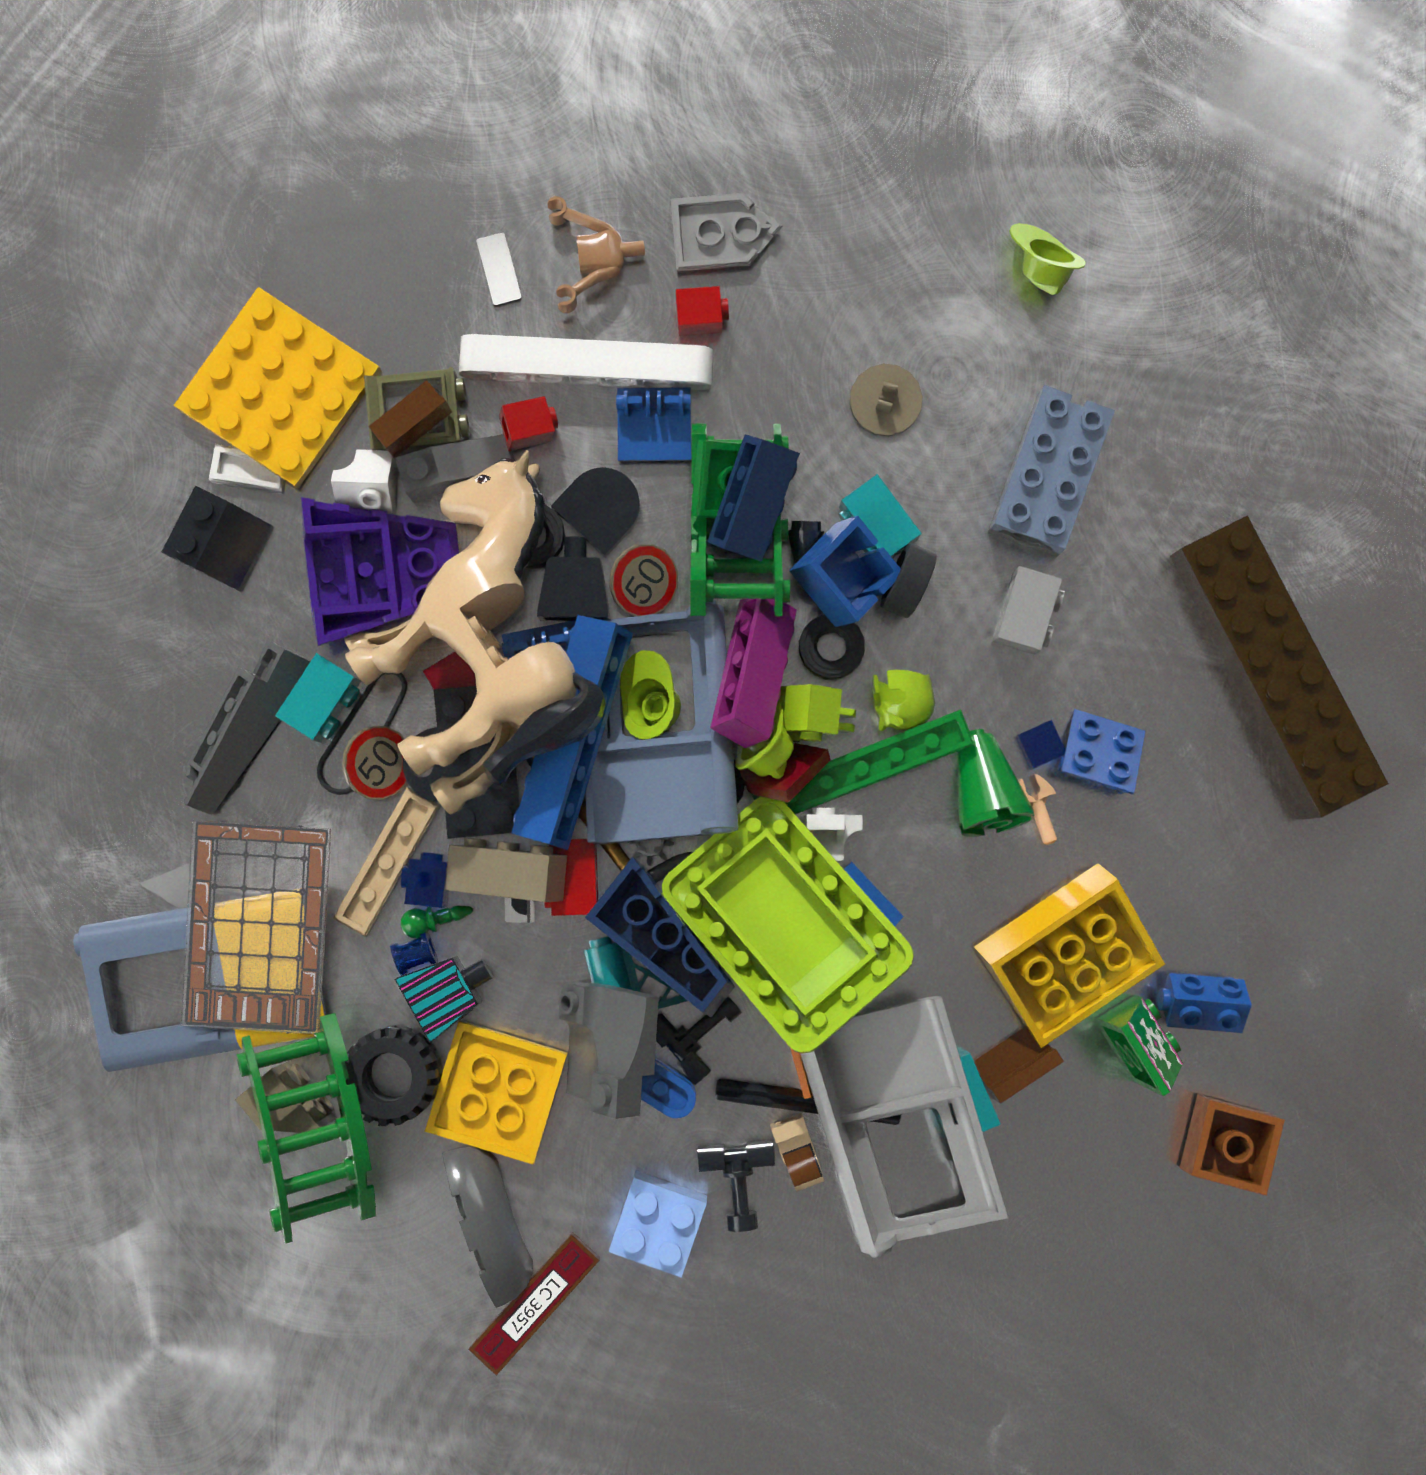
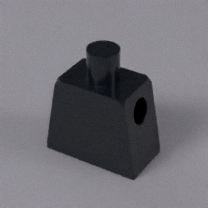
M579 536L565 537L564 557H548L537 608V617L540 621L568 622L574 620L576 622L577 615L599 620L611 618L603 565L600 558L586 557L587 538Z

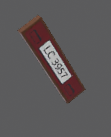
M572 1232L534 1274L521 1294L507 1304L468 1350L497 1376L600 1261V1257Z

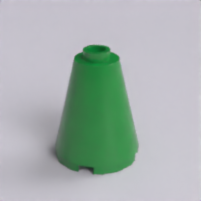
M984 729L971 730L970 733L975 745L957 752L958 812L961 835L966 837L984 836V830L996 829L997 833L1028 823L1032 820L1031 816H1034L1033 807L994 735L985 733Z

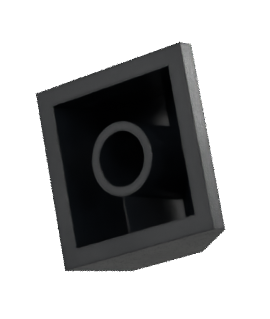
M195 486L161 553L240 591L273 526L229 501Z

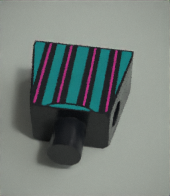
M458 956L402 975L394 980L430 1043L442 1036L482 1003L476 988L493 979V975L483 959L464 968Z

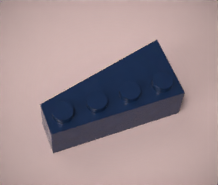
M632 857L585 918L702 1013L712 1017L735 986L703 943L667 901L662 893V889L643 864Z

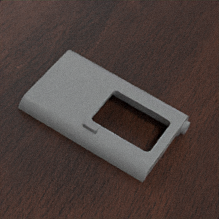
M926 997L857 1014L819 1048L811 1053H800L861 1252L870 1254L874 1258L882 1257L892 1251V1246L897 1241L1008 1219L942 997ZM935 1108L939 1112L966 1203L948 1209L898 1218L892 1211L867 1129V1123L922 1109Z

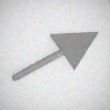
M194 862L138 884L178 909L192 907L193 880L196 876L194 875ZM218 887L216 894L243 896V890ZM248 889L245 891V897L264 894L262 890Z

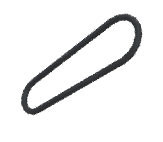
M382 673L366 687L321 756L317 766V778L321 786L328 792L341 795L353 791L351 787L336 789L329 786L323 778L322 768L325 760L377 680L382 675L390 673ZM391 673L400 679L402 689L384 726H390L406 694L407 680L402 673Z

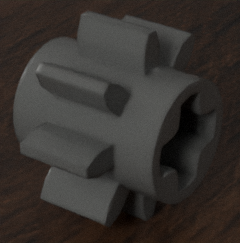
M661 839V846L654 847L653 853L649 854L647 853V848L640 845V841L627 842L637 846L638 850L632 857L636 859L642 854L647 856L648 866L652 865L653 856L659 855L661 859L666 861L667 856L663 849L665 846L674 845V842Z

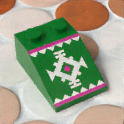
M1132 995L1098 1016L1096 1020L1135 1083L1161 1096H1165L1170 1093L1183 1065L1182 1060L1177 1054L1181 1051V1048L1174 1036L1169 1031L1164 1033L1157 1020L1161 1016L1150 999L1144 1001L1142 997Z

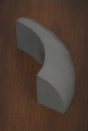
M461 1147L443 1152L442 1155L451 1195L455 1197L459 1212L464 1219L459 1221L468 1249L470 1252L474 1251L476 1261L481 1269L479 1276L494 1306L498 1308L517 1298L527 1287L533 1274V1260L513 1216L501 1177L498 1159L490 1151L477 1147Z

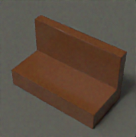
M426 380L368 427L392 457L396 458L450 415L452 411L443 396L439 395Z
M1026 1026L974 1059L982 1081L994 1099L1000 1104L1064 1062L1056 1048L1050 1047L1049 1044L1041 1048Z

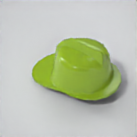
M1017 223L1011 226L1009 232L1012 239L1024 249L1023 274L1036 287L1051 295H1056L1061 292L1063 286L1068 282L1074 269L1085 267L1086 262L1083 258L1071 252L1048 232L1029 224Z
M641 650L633 654L625 662L620 679L624 723L629 733L636 738L643 740L653 739L662 733L669 732L670 727L676 723L681 711V702L679 695L674 690L670 666L664 657L650 650Z
M777 702L774 729L770 739L747 748L740 745L737 746L736 768L739 770L748 768L762 777L768 775L776 779L783 777L787 760L792 754L794 744L783 726V708L781 704Z

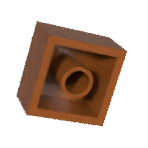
M1197 1094L1180 1169L1191 1176L1267 1196L1285 1120L1270 1113Z

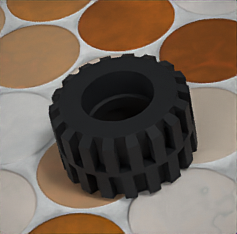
M388 1026L363 1036L348 1050L349 1060L345 1061L349 1079H346V1084L355 1083L364 1121L368 1123L377 1121L378 1126L385 1127L393 1123L394 1126L401 1125L418 1116L435 1098L442 1076L439 1073V1067L442 1066L441 1059L436 1058L434 1051L437 1049L433 1043L429 1045L425 1041V1035L422 1033L416 1034L409 1027L397 1028V1026ZM392 1053L398 1055L410 1067L412 1074L411 1086L400 1097H391L383 1094L373 1082L372 1067L375 1060L382 1054Z

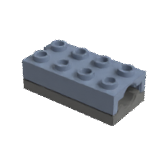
M1044 385L1034 402L988 532L1057 557L1066 549L1115 410L1088 400L1083 406L1070 402L1073 395Z

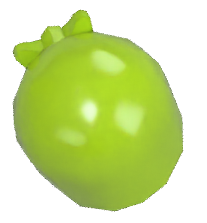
M888 670V684L879 681L877 675L873 674V695L875 710L880 718V731H884L887 727L895 730H909L925 724L930 719L935 707L930 674L923 675L909 670Z

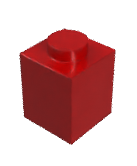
M720 286L676 289L679 336L722 333V321H729L728 298H721Z
M545 396L502 405L499 413V420L508 451L551 442L555 429L558 428L554 407H548Z

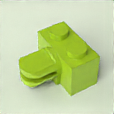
M813 684L781 686V696L778 703L783 708V726L793 742H800V740L822 742L823 735L854 733V724L839 722V718H856L855 709L841 707L842 689Z

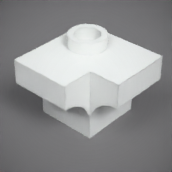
M356 449L354 461L348 467L333 470L331 484L335 503L371 511L372 509L387 511L389 514L396 515L395 494L398 474L395 458L388 451Z
M812 808V814L804 816V825L836 861H844L845 841L852 833L863 830V815L835 814V808Z

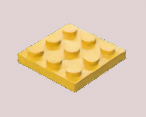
M458 1021L424 1132L534 1165L568 1053L469 1022Z

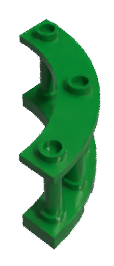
M692 423V485H694L698 440L742 443L743 439H714V436H707V424ZM773 424V439L763 440L789 449L788 436H782L781 424ZM781 514L777 517L772 532L773 558H763L762 561L753 558H714V554H706V541L709 539L714 518L691 516L690 616H706V602L713 603V599H774L775 616H782L783 603H790V580H783L782 541H788V519H781ZM714 573H773V584L714 583V580H706V577H714Z
M336 1014L320 1016V1032L314 1033V1038L254 1053L250 1035L242 1037L243 1053L236 1054L241 1077L249 1076L263 1139L257 1141V1146L262 1164L268 1163L275 1208L269 1209V1214L274 1232H282L285 1244L293 1242L291 1223L350 1206V1209L357 1208L361 1221L375 1217L373 1184L367 1186V1172L372 1171L368 1143L355 1083L346 1084V1079H349L345 1061L349 1059ZM319 1053V1056L326 1055L331 1073L326 1075V1080L265 1096L259 1068ZM330 1095L331 1099L337 1097L341 1117L336 1118L335 1123L275 1140L269 1112ZM338 1138L340 1142H346L348 1157L342 1158V1163L283 1179L279 1155ZM344 1178L350 1181L351 1185L346 1186L343 1192L288 1207L287 1195Z

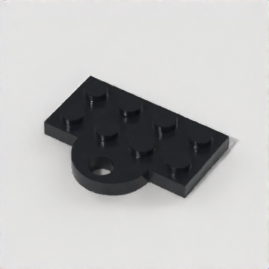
M476 686L435 689L434 701L437 727L424 730L416 736L426 737L437 734L456 724L472 706L477 695ZM495 736L490 742L460 754L450 765L443 767L435 764L432 772L426 777L418 776L403 757V772L409 786L421 797L438 802L431 790L430 784L441 777L460 776L469 770L490 749ZM517 766L510 772L503 787L493 783L488 787L484 795L466 801L462 809L450 815L445 810L447 839L512 833L514 814L521 803Z

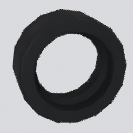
M908 543L896 561L897 565L901 568L895 583L882 595L880 606L904 618H909L920 603L929 584L937 560L936 553L913 543Z

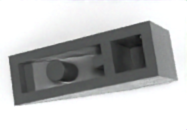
M504 434L432 446L396 457L395 460L405 493L412 502H416L444 493L445 489L450 485L476 476L501 458L515 460L513 452L508 451Z

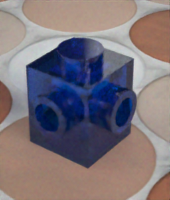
M421 852L420 859H409V866H403L401 888H406L404 904L438 908L448 907L449 891L445 890L447 862H443V854Z

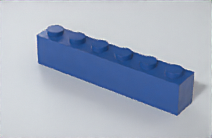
M577 615L575 625L569 633V645L566 653L574 666L575 672L594 682L602 690L606 702L603 717L597 727L582 740L534 757L531 770L525 778V790L520 806L514 814L512 834L565 850L569 848L633 635L632 632L617 623Z

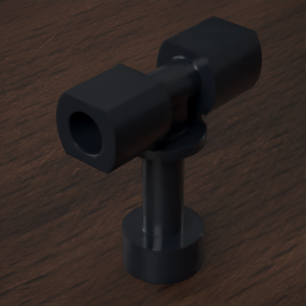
M728 996L712 1017L705 1014L689 1029L683 1024L677 1029L661 1011L657 1015L656 1042L661 1048L667 1046L679 1060L677 1062L678 1068L695 1086L711 1072L710 1066L698 1054V1051L702 1048L698 1041L725 1017L729 1022H732L742 1011Z
M773 1140L747 1142L746 1147L725 1149V1144L698 1146L699 1172L723 1170V1177L731 1178L734 1212L727 1214L728 1231L745 1232L757 1229V1211L749 1210L746 1176L753 1174V1167L775 1166Z

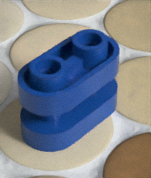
M655 1058L654 1075L642 1076L641 1100L670 1118H683L695 1106L696 1089L686 1076Z

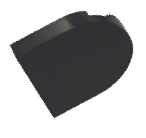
M600 467L588 470L577 477L551 505V508L582 537L587 538V541L606 558L635 526L640 511V499L635 485L625 474L612 468Z

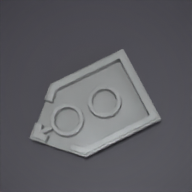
M744 193L671 199L677 272L749 266L782 228V224L772 216L769 217Z

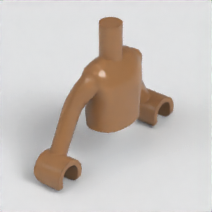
M553 196L547 202L548 209H560L561 211L549 215L551 224L559 226L565 223L566 220L598 232L596 234L576 236L580 273L591 274L573 286L563 284L556 290L558 297L566 296L571 298L568 301L559 302L558 309L562 313H571L577 306L576 296L599 282L618 276L623 268L624 257L644 256L645 246L644 240L622 242L620 234L610 224L567 207L563 198Z

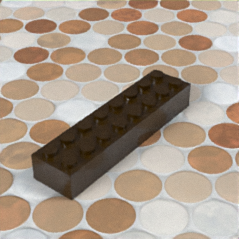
M1248 515L1182 547L1170 555L1307 819L1322 818L1388 785V781Z

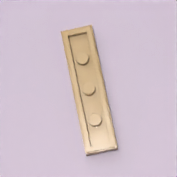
M408 787L406 788L333 919L365 937L369 935L441 805L421 797Z

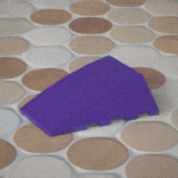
M301 497L303 544L311 615L317 646L414 614L428 583L446 561L459 554L456 523L411 515L400 516L389 514L387 511L375 509L371 511L349 507L346 504H329Z

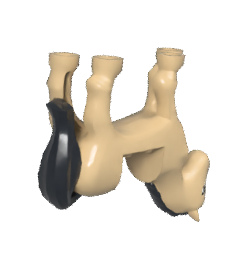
M527 450L517 461L501 458L476 476L452 484L445 489L440 501L442 514L455 523L473 524L483 529L467 548L444 563L428 583L411 619L387 631L379 633L362 631L344 637L345 643L350 650L345 654L346 659L352 670L365 685L371 684L382 673H401L406 669L417 649L427 639L433 637L444 640L474 671L477 695L472 706L456 724L443 732L426 737L410 735L398 743L399 751L405 761L416 774L421 775L435 764L443 767L450 765L460 754L490 742L495 736L490 749L469 770L460 776L441 777L430 784L434 796L450 815L461 810L466 801L484 795L488 787L493 783L503 787L510 772L522 761L539 754L561 749L582 740L597 727L603 717L606 704L600 687L575 672L567 653L559 644L554 642L540 643L528 647L508 660L507 657L503 658L497 650L501 645L490 631L511 616L523 602L525 595L521 584L523 570L529 564L544 527L545 498L536 482L540 466L537 463L529 465V452Z

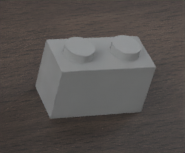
M1019 566L1012 574L992 642L1034 655L1041 651L1042 646L1047 648L1054 631V626L1049 625L1052 612L1059 611L1065 591L1059 590L1062 579Z

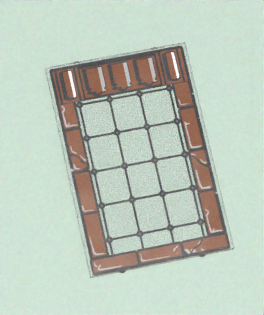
M192 821L181 1026L285 1032L287 1034H314L320 1032L331 829L303 827L302 825L295 827L231 823L227 821Z

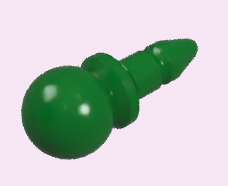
M457 905L451 909L444 908L433 912L431 906L427 907L425 911L413 908L403 914L400 926L406 936L420 938L427 934L429 930L437 932V924L442 925L453 920L459 921L473 912V908Z

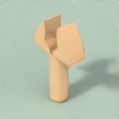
M1033 774L1032 777L1038 789L1035 800L1034 797L1027 794L1023 779H1019L1018 781L1033 807V817L1043 844H1053L1057 841V836L1045 803L1049 795L1056 794L1054 788L1044 778Z

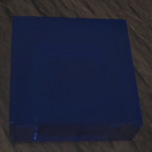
M1052 720L1016 736L1031 770L1065 754V747Z

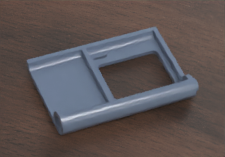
M713 599V603L706 602V616H690L689 607L687 611L604 620L617 623L632 632V637L686 631L690 634L695 726L689 731L662 733L653 739L643 740L635 736H625L623 733L619 679L608 715L610 719H607L585 792L588 842L609 844L737 831L738 814L733 741L710 728L727 658L724 607L716 604V600Z

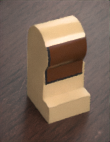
M802 1112L771 1123L770 1127L783 1162L787 1166L796 1192L824 1182L825 1180Z

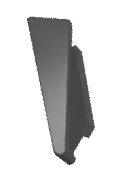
M267 640L253 673L238 666L186 764V777L193 781V786L188 796L184 799L185 805L207 814L215 812L280 721L275 716L311 661Z

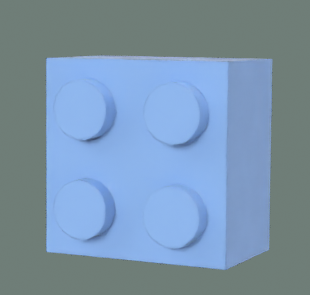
M636 1170L610 1244L609 1252L682 1278L707 1204V1195Z

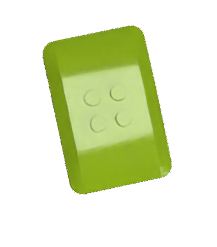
M759 797L738 814L737 831L714 834L671 870L662 883V893L674 910L786 1044L795 1052L802 1054L811 1053L819 1048L904 975L912 966L914 960L913 949L909 942L784 801Z

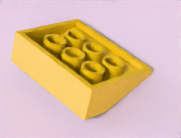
M1099 863L974 946L989 973L1041 1048L1165 965L1119 880Z

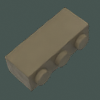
M464 838V845H449L445 890L539 902L563 901L567 855L553 854V847L531 845L530 851L519 850L520 843L497 841V848L486 847L487 840Z

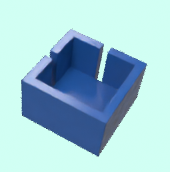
M858 515L835 523L789 570L835 627L858 622L878 601L876 596L883 595L895 583L901 570L884 547L862 553L859 556L857 555L856 551L873 547L879 542Z

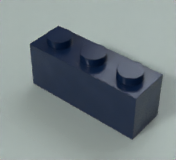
M745 434L708 543L762 561L765 552L771 545L772 532L777 517L783 511L784 497L790 481L796 474L797 460L800 453Z

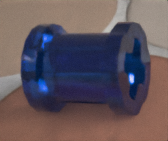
M428 932L420 934V938L400 945L396 942L390 946L393 961L401 976L407 974L408 969L427 962L431 965L438 963L436 949Z

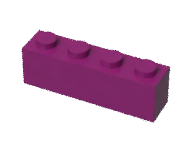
M741 599L739 601L710 727L712 730L744 748L770 739L774 729L777 702L781 696L780 688L783 673L788 663L787 655L790 640L795 630L794 621L797 609L787 603H783L782 616H775L774 599Z

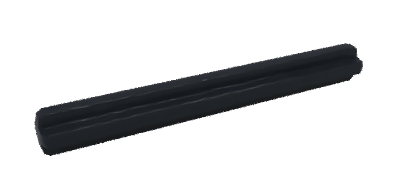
M719 1079L716 1083L715 1098L719 1101L819 1114L814 1097L804 1099L802 1090L727 1079ZM901 1114L871 1122L898 1125L901 1120Z

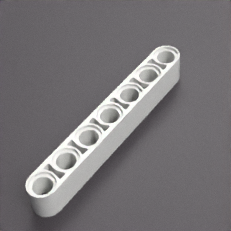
M467 334L461 336L459 375L464 378L477 380L639 388L691 387V390H707L712 387L714 350L701 345Z

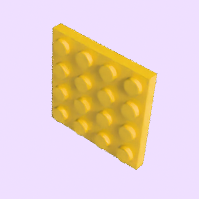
M258 287L173 406L275 475L281 477L284 481L299 489L365 395L364 376H378L381 369L377 364Z

